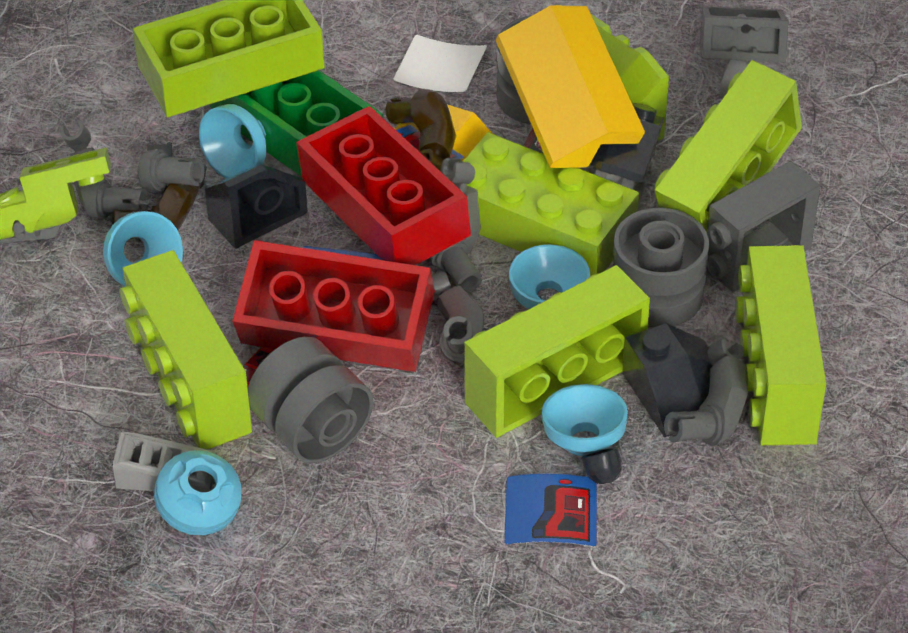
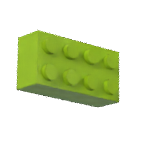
M223 0L132 28L138 67L167 118L325 68L322 29L303 0Z
M753 60L750 61L742 73L738 72L730 81L727 94L718 105L714 104L708 110L703 126L694 137L691 136L684 142L679 158L671 169L664 170L657 179L655 194L658 207L678 210L692 216L704 227L707 233L710 205L769 173L802 129L796 81Z
M489 132L463 161L470 163L475 169V177L467 186L475 188L478 192L481 225L479 235L519 252L539 245L564 246L574 250L584 258L589 266L590 276L604 272L613 261L616 229L625 218L638 212L639 192L577 167L550 168L544 154Z
M749 246L747 265L739 266V290L743 292V296H736L735 318L736 323H744V329L740 330L739 344L744 347L743 357H748L749 364H745L747 391H753L754 399L749 401L750 426L758 427L761 446L817 444L826 378L804 246Z
M170 250L122 267L125 287L120 288L119 291L127 313L130 314V317L124 320L128 336L133 344H141L143 348L141 349L142 358L149 374H158L160 378L158 380L160 392L167 406L174 404L178 410L176 411V418L184 437L192 436L198 448L208 450L252 433L246 371L175 251Z
M615 265L600 274L590 276L584 282L564 292L552 295L548 300L526 311L516 313L509 320L487 331L475 334L471 339L464 342L465 404L495 438H498L541 415L543 404L554 392L573 385H598L623 372L625 337L648 329L650 298Z

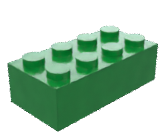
M320 70L210 104V109L225 104H235L251 113L264 127L266 133V152L301 177L297 141L368 106L372 107L383 118V113ZM241 125V134L253 142L247 127Z

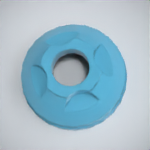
M235 104L221 105L205 113L199 126L200 146L209 165L218 174L228 178L240 171L263 165L266 157V133L259 120H256L251 113ZM241 125L246 126L253 140L252 146L243 140Z
M139 211L121 217L112 225L104 241L103 256L108 272L124 287L125 281L122 267L134 264L126 259L124 246L132 237H139L145 246L144 255L139 261L170 250H174L179 260L182 261L183 246L177 228L166 217L155 212Z
M539 245L524 250L516 256L509 269V284L512 294L520 304L528 309L546 301L537 296L540 290L551 288L558 292H564L590 277V269L584 258L574 250L558 245Z
M588 384L565 387L554 392L543 404L542 422L548 438L556 445L578 456L599 452L612 446L623 436L626 430L628 419L626 403L617 393L605 387ZM582 431L593 432L597 435V437L591 438L572 436Z
M187 451L174 456L164 465L158 474L154 486V500L161 517L173 528L190 535L213 534L224 529L236 516L241 503V483L234 468L220 456L207 451ZM195 471H205L213 476L216 486L209 492L196 491L190 486L188 476Z

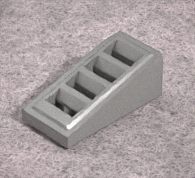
M120 432L113 460L116 489L154 491L158 474L174 456L193 450L207 451L216 455L217 452L143 434ZM151 462L159 463L158 468L151 466ZM197 471V476H188V482L196 491L209 492L211 491L213 476L205 471Z

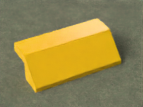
M550 5L498 34L495 41L550 168L588 167L601 144H639L645 134V130L587 6Z

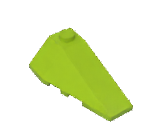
M592 15L632 104L639 103L650 106L657 110V116L664 117L657 141L664 139L669 85L668 74L647 50L642 47L631 48L629 38L623 34L613 36L609 25Z

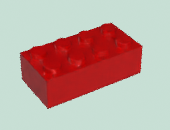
M368 106L296 142L302 179L306 182V185L382 260L417 265L471 236L467 196L372 107Z
M254 240L232 322L241 344L277 349L284 343L299 337H314L320 340L339 360L416 372L435 292L431 268Z

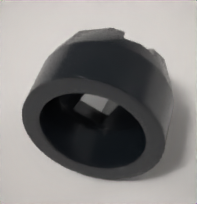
M618 447L604 449L581 457L584 470L589 479L594 483H612L619 478L622 470V461Z

